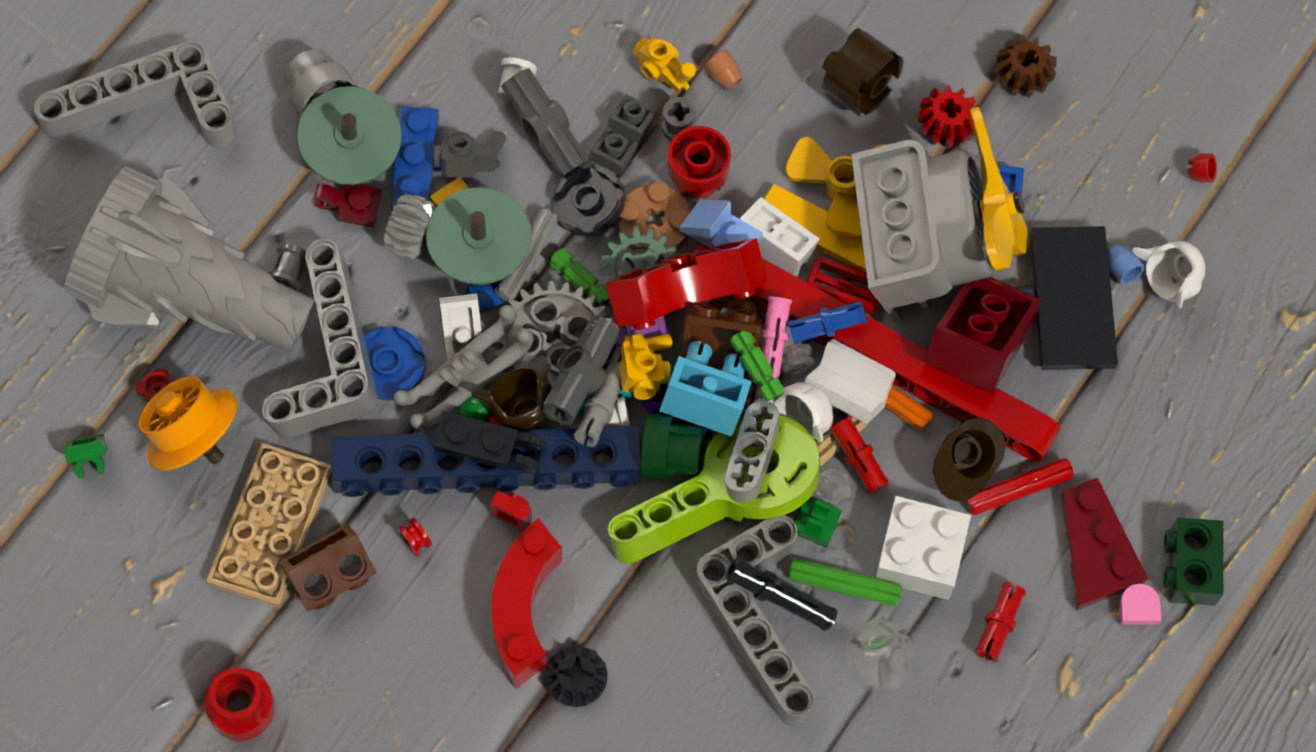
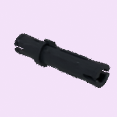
M738 557L731 562L725 576L727 581L733 582L752 592L754 598L761 602L765 600L772 602L814 624L823 631L829 630L837 617L836 608L830 607L777 579V575L769 570L763 572Z

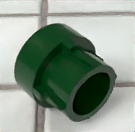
M648 412L642 444L641 477L666 480L667 476H675V474L698 475L703 426L685 424L681 420H673V416L668 414Z

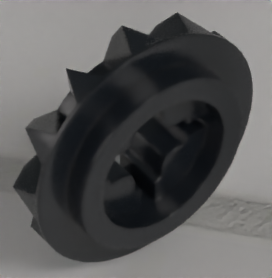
M580 644L573 647H563L554 656L550 657L546 667L545 683L551 696L563 705L570 707L589 705L596 701L605 690L608 676L606 664L595 650H590ZM576 661H579L581 672L588 674L587 678H580L576 690H573L571 677L565 676V673L572 672L573 666H576Z

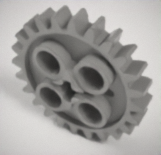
M550 281L547 291H542L538 283H535L534 294L529 295L524 289L520 290L521 302L508 299V305L514 308L517 317L511 329L493 343V348L500 349L495 352V359L518 340L516 337L518 330L526 325L533 328H528V330L531 331L534 337L532 344H535L538 348L531 353L524 354L518 361L502 373L503 375L521 368L540 372L542 367L548 363L551 366L547 377L553 387L561 372L552 364L568 348L576 345L579 338L572 336L570 332L576 328L585 329L592 316L601 315L604 317L606 315L605 306L594 308L596 305L595 295L583 299V287L581 286L574 294L570 293L569 282H565L561 290H556L554 282ZM543 312L555 315L553 320L547 322L540 321L537 316ZM613 348L612 351L610 352L608 358L612 357V353H613V351H614V348ZM607 360L602 367L604 370H606L609 363Z

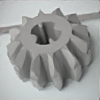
M404 194L399 197L396 205L393 206L388 225L385 228L386 233L383 238L385 249L403 258L414 259L422 253L423 247L426 246V230L431 215L435 210L434 203L418 195Z

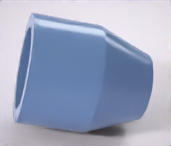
M1115 245L1108 250L1109 270L1121 285L1133 282L1144 271L1145 266L1127 248Z

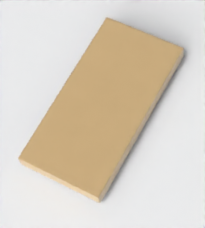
M261 443L207 577V585L280 609L290 582L279 561L305 547L332 477V465Z

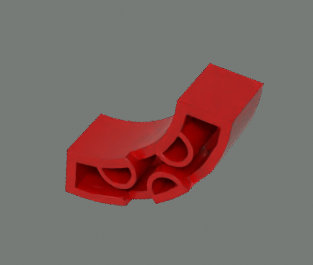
M757 238L714 245L712 249L694 254L692 256L693 259H691L689 252L660 260L659 265L649 267L643 271L638 268L606 283L617 326L633 325L634 330L646 329L656 324L655 319L693 304L733 295L734 299H742L756 293L755 288L768 281Z
M539 518L517 537L507 551L498 570L492 593L491 610L495 646L503 669L515 688L521 686L547 666V653L541 646L533 627L531 618L532 607L541 584L548 574L562 562L561 545Z

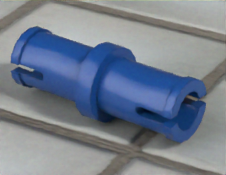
M861 300L828 310V307L820 309L821 313L788 321L794 344L825 334L828 337L836 335L835 331L867 323Z

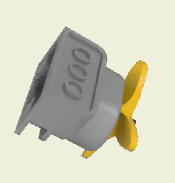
M979 107L970 109V117L980 156L982 178L974 158L968 151L957 150L930 157L925 148L914 140H904L851 154L868 288L894 322L902 321L900 306L918 302L923 309L931 308L932 299L947 294L953 286L989 278L995 270L999 271L1010 268L1013 255H1022L1029 250V234L1022 216L1025 209L1021 193L1019 191L1010 193L1001 177Z

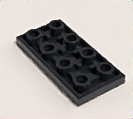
M1105 226L1031 228L1030 241L1035 297L1042 300L1037 312L1041 370L1116 369L1118 359Z

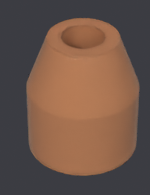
M727 49L716 54L704 66L713 80L728 90L742 80L738 63Z

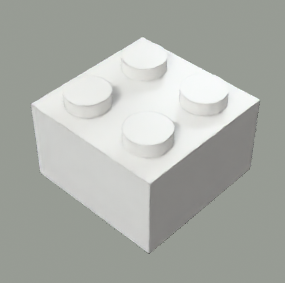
M896 496L890 513L875 578L900 584L903 589L949 600L955 586L971 515Z

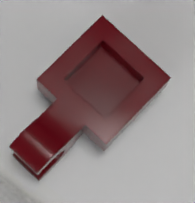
M317 184L314 199H316L315 207L339 211L338 221L374 228L382 189L357 184L345 185L343 192L332 186Z

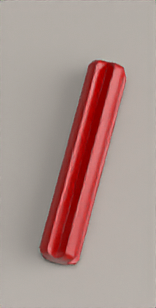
M1063 458L983 488L972 499L966 500V505L972 515H977L1068 481L1073 477L1074 471L1069 460Z

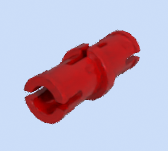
M849 415L830 427V431L833 432L846 454L844 460L847 465L852 464L866 487L867 493H871L888 483V478L884 475L872 455L873 447L870 443H865L851 416Z
M1004 582L1002 584V589L993 611H988L985 622L987 625L974 651L975 654L984 659L989 645H992L988 654V661L991 662L999 660V655L1008 633L1014 631L1016 626L1014 618L1023 597L1026 595V590L1017 585L1012 598L1009 599L1013 587L1011 582Z

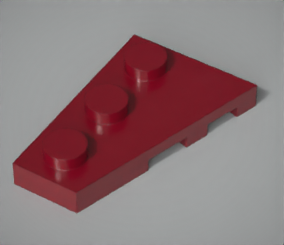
M1098 477L1064 490L1061 499L1066 537L1070 548V567L1072 578H1074L1076 611L1122 593L1131 585L1144 584L1148 577Z

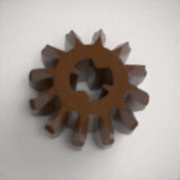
M1024 35L1019 37L1018 42L1009 39L1004 49H1001L997 54L996 61L998 64L995 67V74L1002 77L1000 82L1002 88L1013 87V96L1017 95L1020 90L1024 91L1028 98L1033 95L1034 90L1043 93L1048 83L1053 82L1056 72L1054 69L1057 59L1055 56L1050 55V45L1039 46L1040 40L1038 36L1032 42H1028Z

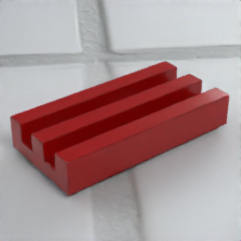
M816 255L806 282L847 305L861 300L865 314L873 316L879 301L870 290L856 286L852 282L819 272V269H824L868 285L867 273Z

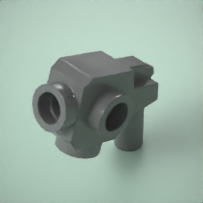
M495 131L485 146L474 143V137H470L465 132H455L451 136L444 137L442 145H434V167H441V174L443 176L456 178H473L475 172L495 171L496 168L500 167L498 154L506 140V136L500 131Z

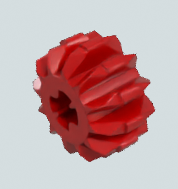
M949 84L944 87L943 93L934 87L930 91L929 97H924L921 100V111L918 112L917 121L923 124L921 129L923 136L933 134V145L937 144L941 139L945 140V144L949 149L953 146L954 139L963 145L967 141L968 135L973 136L974 131L970 109L975 107L976 100L975 96L964 98V87L959 89L957 93L952 92Z

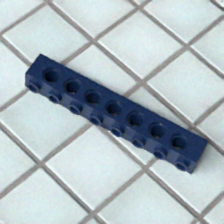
M639 426L603 427L598 443L594 447L587 446L590 436H587L583 445L576 441L574 434L578 428L518 430V433L526 432L540 436L547 442L545 450L542 452L515 446L513 454L528 456L540 462L538 473H527L508 468V470L497 467L483 469L477 465L478 462L436 452L433 449V444L437 433L332 437V483L334 492L341 493V495L346 497H359L364 495V492L378 491L382 495L395 496L402 494L406 490H418L422 494H437L441 492V489H457V491L462 493H473L479 491L480 488L495 487L496 490L503 492L517 490L518 486H534L538 490H551L556 488L557 485L571 484L574 488L587 489L594 487L598 483H610L613 487H628L633 485V482H640L641 477ZM603 453L612 460L607 464L599 465L593 462L592 458L596 454ZM559 455H568L573 459V462L567 466H559L553 460ZM445 459H453L458 462L457 467L452 470H443L439 467V464ZM409 460L417 461L420 464L412 472H406L400 468L404 462ZM368 462H378L382 465L374 473H366L362 470L363 466Z

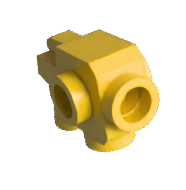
M644 37L639 41L633 50V54L638 58L639 69L647 79L651 81L656 80L660 84L665 82L676 92L681 88L686 91L690 87L687 82L694 76L696 68L692 63H685L683 65L677 59L679 53L671 43L659 40L657 37H652L651 39Z
M642 333L632 335V337H625L621 347L622 360L619 365L622 389L625 392L633 393L637 399L647 400L656 395L662 384H668L671 373L670 363L662 361L661 354L654 353L655 351L672 347V339L668 333L644 338Z

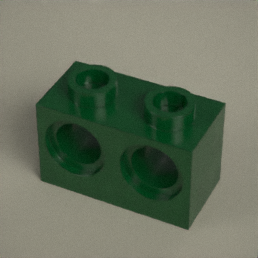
M1177 517L1170 530H1166L1164 535V552L1170 553V566H1166L1164 570V589L1170 590L1171 603L1216 606L1224 595L1223 521ZM1193 537L1197 539L1201 549L1190 548L1185 543L1184 538ZM1191 573L1196 575L1200 579L1201 586H1192L1187 583L1184 574Z

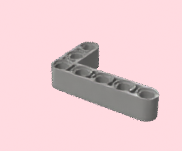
M194 41L182 42L45 92L35 100L34 112L42 131L50 137H61L185 92L202 135L208 144L214 147L226 146L232 142L236 134L231 110L203 46ZM191 61L199 62L197 65L192 67L185 66L188 62ZM155 74H165L160 79H150ZM122 86L130 87L125 92H116ZM203 91L212 92L207 97L197 96L199 93ZM87 99H96L89 105H82V102ZM51 112H60V114L56 117H47V115ZM217 121L225 122V123H224L222 126H220V127H217V128L210 127V125H211L212 123H214V122H217Z
M318 239L310 244L306 251V263L332 375L275 392L264 400L262 405L264 418L279 436L285 438L366 415L375 408L378 402L377 390L348 265L336 244L328 239ZM332 258L328 264L321 265L325 260ZM340 290L336 296L328 298L332 292ZM347 323L343 329L335 331L340 324ZM355 355L351 362L342 364L347 357ZM363 388L359 395L350 397L354 390ZM327 399L321 407L314 408L318 401ZM290 410L285 418L278 419L282 412Z
M783 515L766 519L705 554L697 564L696 586L779 718L790 726H800L809 720L814 708L815 696L811 687L750 592L733 582L727 581L725 578L729 565L737 558L736 554L741 550H750L756 555L755 560L746 563L761 571L778 563L792 553L797 538V526L790 517ZM774 531H781L788 536L789 540L784 543H776L770 538L769 534ZM713 568L720 570L724 577L718 581H710L703 573ZM736 600L743 605L744 610L739 613H730L724 608V604L727 601ZM756 632L764 638L765 642L758 646H752L745 641L744 636L748 633ZM772 664L779 665L784 669L785 675L778 679L771 678L766 674L765 668ZM791 697H798L805 702L806 708L800 712L792 711L787 707L785 701Z

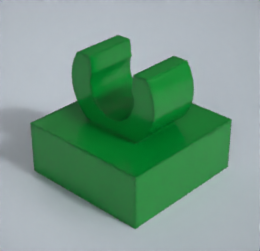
M104 434L66 441L64 446L67 463L76 462L74 471L78 478L84 477L82 465L86 461L94 462L97 466L98 474H103L105 462L102 456H105L107 452Z
M810 497L802 505L795 522L797 536L827 548L841 516L842 509Z

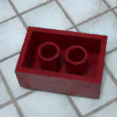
M992 277L964 283L935 328L924 363L993 394L1029 335L1042 300Z

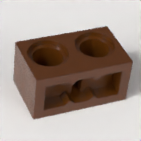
M348 524L279 561L295 594L307 611L313 608L321 609L328 606L334 601L335 596L347 589L354 590L360 588L367 583L368 577L376 573L357 534ZM347 554H354V559L349 566L339 568V562L342 557ZM314 573L320 574L319 581L314 586L304 587L308 576Z

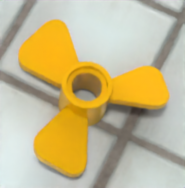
M811 137L801 138L796 143L787 161V178L793 182L826 184L827 196L832 201L826 215L827 228L837 235L862 238L852 157L839 156L831 160ZM886 144L877 145V146L874 147V148L881 147V146H884V145H886ZM841 178L850 179L852 182L841 183L837 180Z

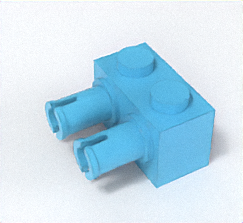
M691 342L688 346L686 358L679 356L659 411L732 437L752 381L743 379L746 368L741 359L738 366L734 367L737 354H729L725 357L721 371L707 366L712 355V349L708 344H704L702 353L699 355L698 350L701 342Z

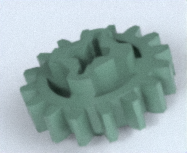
M634 226L633 235L628 236L624 230H621L619 232L621 240L619 243L611 239L608 242V246L613 252L602 254L601 259L609 263V266L602 267L600 273L604 276H610V279L606 282L608 283L619 277L616 271L617 258L625 266V271L628 273L634 270L635 264L632 261L635 260L637 263H641L643 260L648 261L647 268L656 265V260L660 254L663 255L664 259L672 257L671 255L677 251L676 244L665 245L667 240V234L665 233L660 235L659 238L654 237V227L651 226L646 234H641L639 226ZM635 243L648 244L645 249L637 250L632 249L629 245Z

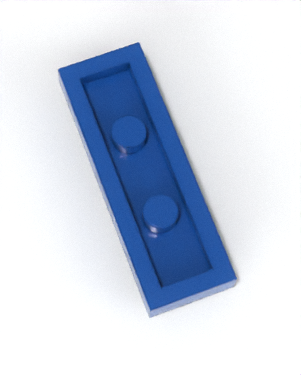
M402 106L400 121L402 137L400 150L396 157L391 211H393V206L396 205L398 198L404 194L418 195L430 202L434 168V145H436L439 109Z

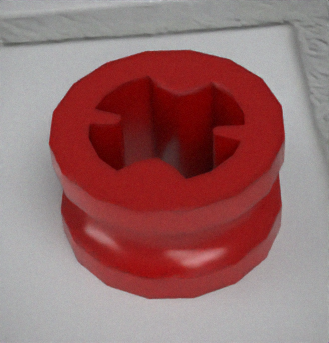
M414 517L409 519L408 526L403 527L400 525L397 527L400 537L413 555L418 556L421 554L420 549L422 547L430 548L432 546L426 531Z

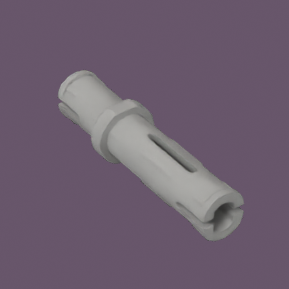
M621 348L614 349L605 370L607 376L604 383L595 391L593 398H589L584 406L585 415L574 434L576 441L582 445L587 436H590L587 446H596L604 425L610 422L613 417V407L622 389L619 369L622 360L620 358L622 355Z

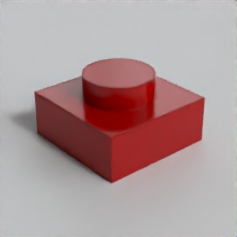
M500 490L497 491L490 502L491 515L523 532L532 522V508L528 507L529 503L516 493L510 492L507 495Z

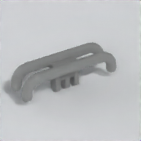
M502 306L499 312L501 317L493 325L418 385L407 391L399 390L394 394L393 399L396 404L409 406L423 400L446 381L458 388L429 412L412 415L410 418L412 427L427 429L440 423L444 411L453 413L467 398L472 396L473 391L481 390L527 353L532 346L534 337L530 330L522 328L517 332L516 337L518 340L490 364H487L481 356L484 350L501 338L514 325L517 314L512 306Z

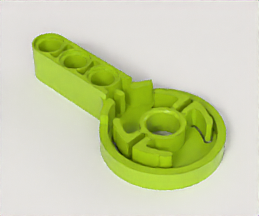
M779 415L780 430L770 459V463L774 464L776 469L765 475L760 494L766 493V495L757 496L749 502H736L727 494L725 474L743 417L739 418L732 437L720 432L713 437L705 454L704 468L698 476L615 516L610 521L608 533L614 556L621 562L634 563L725 517L741 522L743 517L771 519L796 510L811 497L820 479V457L815 439L803 425L791 418ZM762 417L760 421H756L759 433H762L763 422L765 419H769L768 417ZM750 445L742 453L747 457L753 458L759 456L763 452V448L758 445ZM800 466L807 468H801L796 478L791 483L787 484V482L792 480V478L797 474L798 470L800 469ZM744 469V477L742 482L737 484L738 487H743L745 482H749L748 470Z

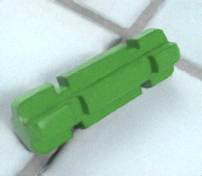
M561 248L552 255L550 265L558 273L564 272L565 275L563 277L576 290L580 286L583 287L584 297L595 295L596 308L608 304L610 298L605 285H598L597 282L599 280L578 260L574 262L572 254L566 249Z
M743 330L730 338V342L736 353L740 352L742 354L740 359L754 383H759L760 388L758 390L764 400L770 401L784 392V388L778 378H773L772 374L774 371L760 347L756 348L753 343L756 341L751 332Z

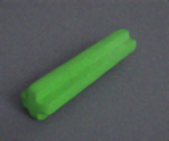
M800 559L792 560L788 573V579L794 582L891 606L898 605L902 593V586L900 584Z

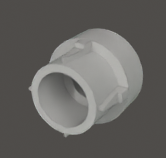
M323 48L321 50L312 49L300 53L290 63L288 62L285 71V79L292 90V101L301 115L306 107L322 93L338 87H357L346 69L334 57H330Z

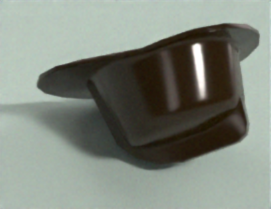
M974 418L966 420L946 436L942 442V447L934 459L933 465L935 484L941 494L949 500L962 502L972 499L982 489L1004 458L1005 441L999 427L990 420Z

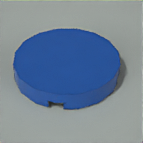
M393 327V329L375 328L364 334L378 399L394 400L393 397L397 391L410 390L421 382L426 364L422 346L415 336L402 328ZM355 355L350 356V362L354 359Z

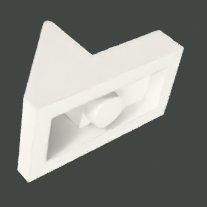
M477 293L439 298L447 361L482 333ZM483 351V352L481 353V356H482V357L484 358V360H485V355H484V351Z

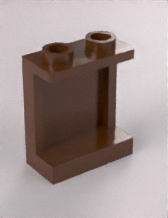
M695 305V309H687L681 357L686 358L688 346L691 342H701L698 350L699 355H701L706 343L712 349V355L707 366L722 371L724 359L727 355L737 354L734 363L735 368L738 366L742 356L740 352L736 353L730 342V338L743 330L751 332L756 341L753 343L756 348L759 347L763 319L755 318V313L745 310H733V314L730 315L717 313L718 308L714 306ZM747 370L743 379L752 382L741 414H745L746 409L751 405L754 381Z

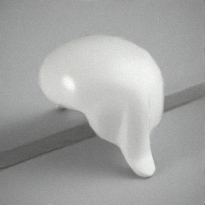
M1176 241L1149 249L1140 247L1132 249L1135 256L1146 261V274L1149 284L1161 299L1176 302L1177 308L1180 309L1184 300L1199 293L1206 267L1201 252L1193 244L1185 241ZM1171 276L1175 278L1178 282L1174 284L1171 279Z
M796 382L784 388V392L781 395L768 401L778 408L779 415L791 418L803 425L819 443L823 441V434L833 425V411L829 397L824 391L810 383ZM762 398V399H757L755 402H757V401H766V400H764V398Z

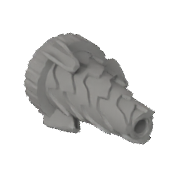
M127 165L116 175L98 204L74 254L64 284V291L71 294L72 297L87 303L92 318L99 322L157 329L162 320L160 310L185 323L190 318L215 331L235 333L252 342L259 338L271 345L289 351L298 341L315 302L314 299L275 281L268 272L243 259L244 252L211 237L214 232L208 228L211 222L187 194L167 178L156 180Z

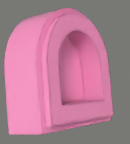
M1134 584L1124 591L1119 602L1121 625L1160 624L1162 621L1160 599L1152 587L1145 584Z

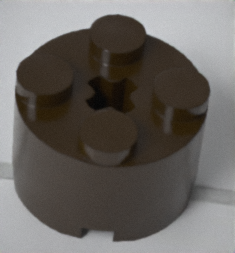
M856 28L849 35L845 45L839 52L832 51L824 60L822 68L826 71L822 89L856 115L860 116L861 112L864 115H868L876 110L892 91L887 85L892 76L897 79L899 78L903 69V58L868 32Z

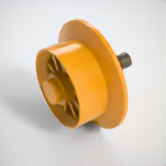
M195 376L180 378L161 389L144 407L138 421L139 429L150 440L147 448V460L150 465L157 470H173L194 461L203 454L212 464L220 462L224 454L215 443L224 435L235 417L237 411L236 397L227 389L217 388L209 390Z

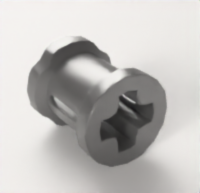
M675 97L665 103L663 107L664 120L662 121L664 136L672 140L680 131L694 126L695 107L691 101L683 97Z
M288 243L278 244L276 249L277 260L273 271L268 273L275 281L297 291L299 286L297 278L302 264H306V251Z

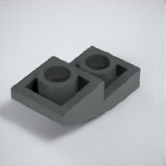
M625 94L610 115L606 129L591 148L588 159L621 175L647 134L657 115L658 109Z

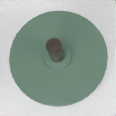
M352 86L334 88L317 96L304 110L297 131L299 150L306 164L320 177L342 185L362 184L382 175L395 161L400 150L402 137L398 116L391 105L375 92Z
M468 188L448 196L435 208L427 225V248L436 266L450 278L472 285L490 284L514 273L525 260L531 244L530 223L522 207L507 194L490 188Z

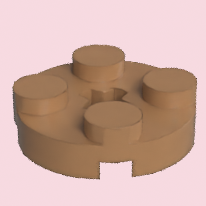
M654 182L651 185L638 187L626 196L624 210L618 218L619 232L624 230L628 236L633 235L634 226H639L641 234H646L651 226L654 227V237L659 238L663 233L667 234L665 245L676 244L678 250L684 245L688 235L680 231L679 227L691 212L689 204L678 191L670 188L664 182ZM648 215H661L662 226L657 227L655 224L648 226L645 223L648 220ZM635 243L629 246L637 250L645 249L648 244Z

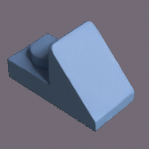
M700 199L679 227L681 232L710 249L714 245L744 239L757 238L758 244L762 240L761 231L731 214V202L728 200Z

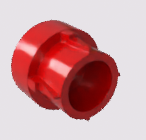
M706 126L688 127L675 135L669 145L667 167L670 177L683 197L701 199L712 195L717 189L721 190L730 169V146L721 133ZM692 161H703L706 163L695 164Z
M230 668L218 675L213 674L212 683L205 696V709L215 730L232 740H247L261 734L271 723L275 711L274 697L264 677L256 671L243 668ZM245 696L251 700L249 707L243 711L233 712L230 710V704L236 697Z

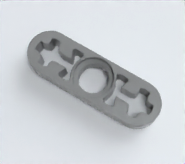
M754 402L745 411L725 474L727 494L736 502H749L760 494L780 430L779 411L771 402ZM762 417H768L769 419H765L763 422L762 433H759L756 421H760ZM750 445H758L763 448V452L753 458L747 457L742 453ZM744 469L748 470L749 482H745L743 487H738L737 484L743 480Z

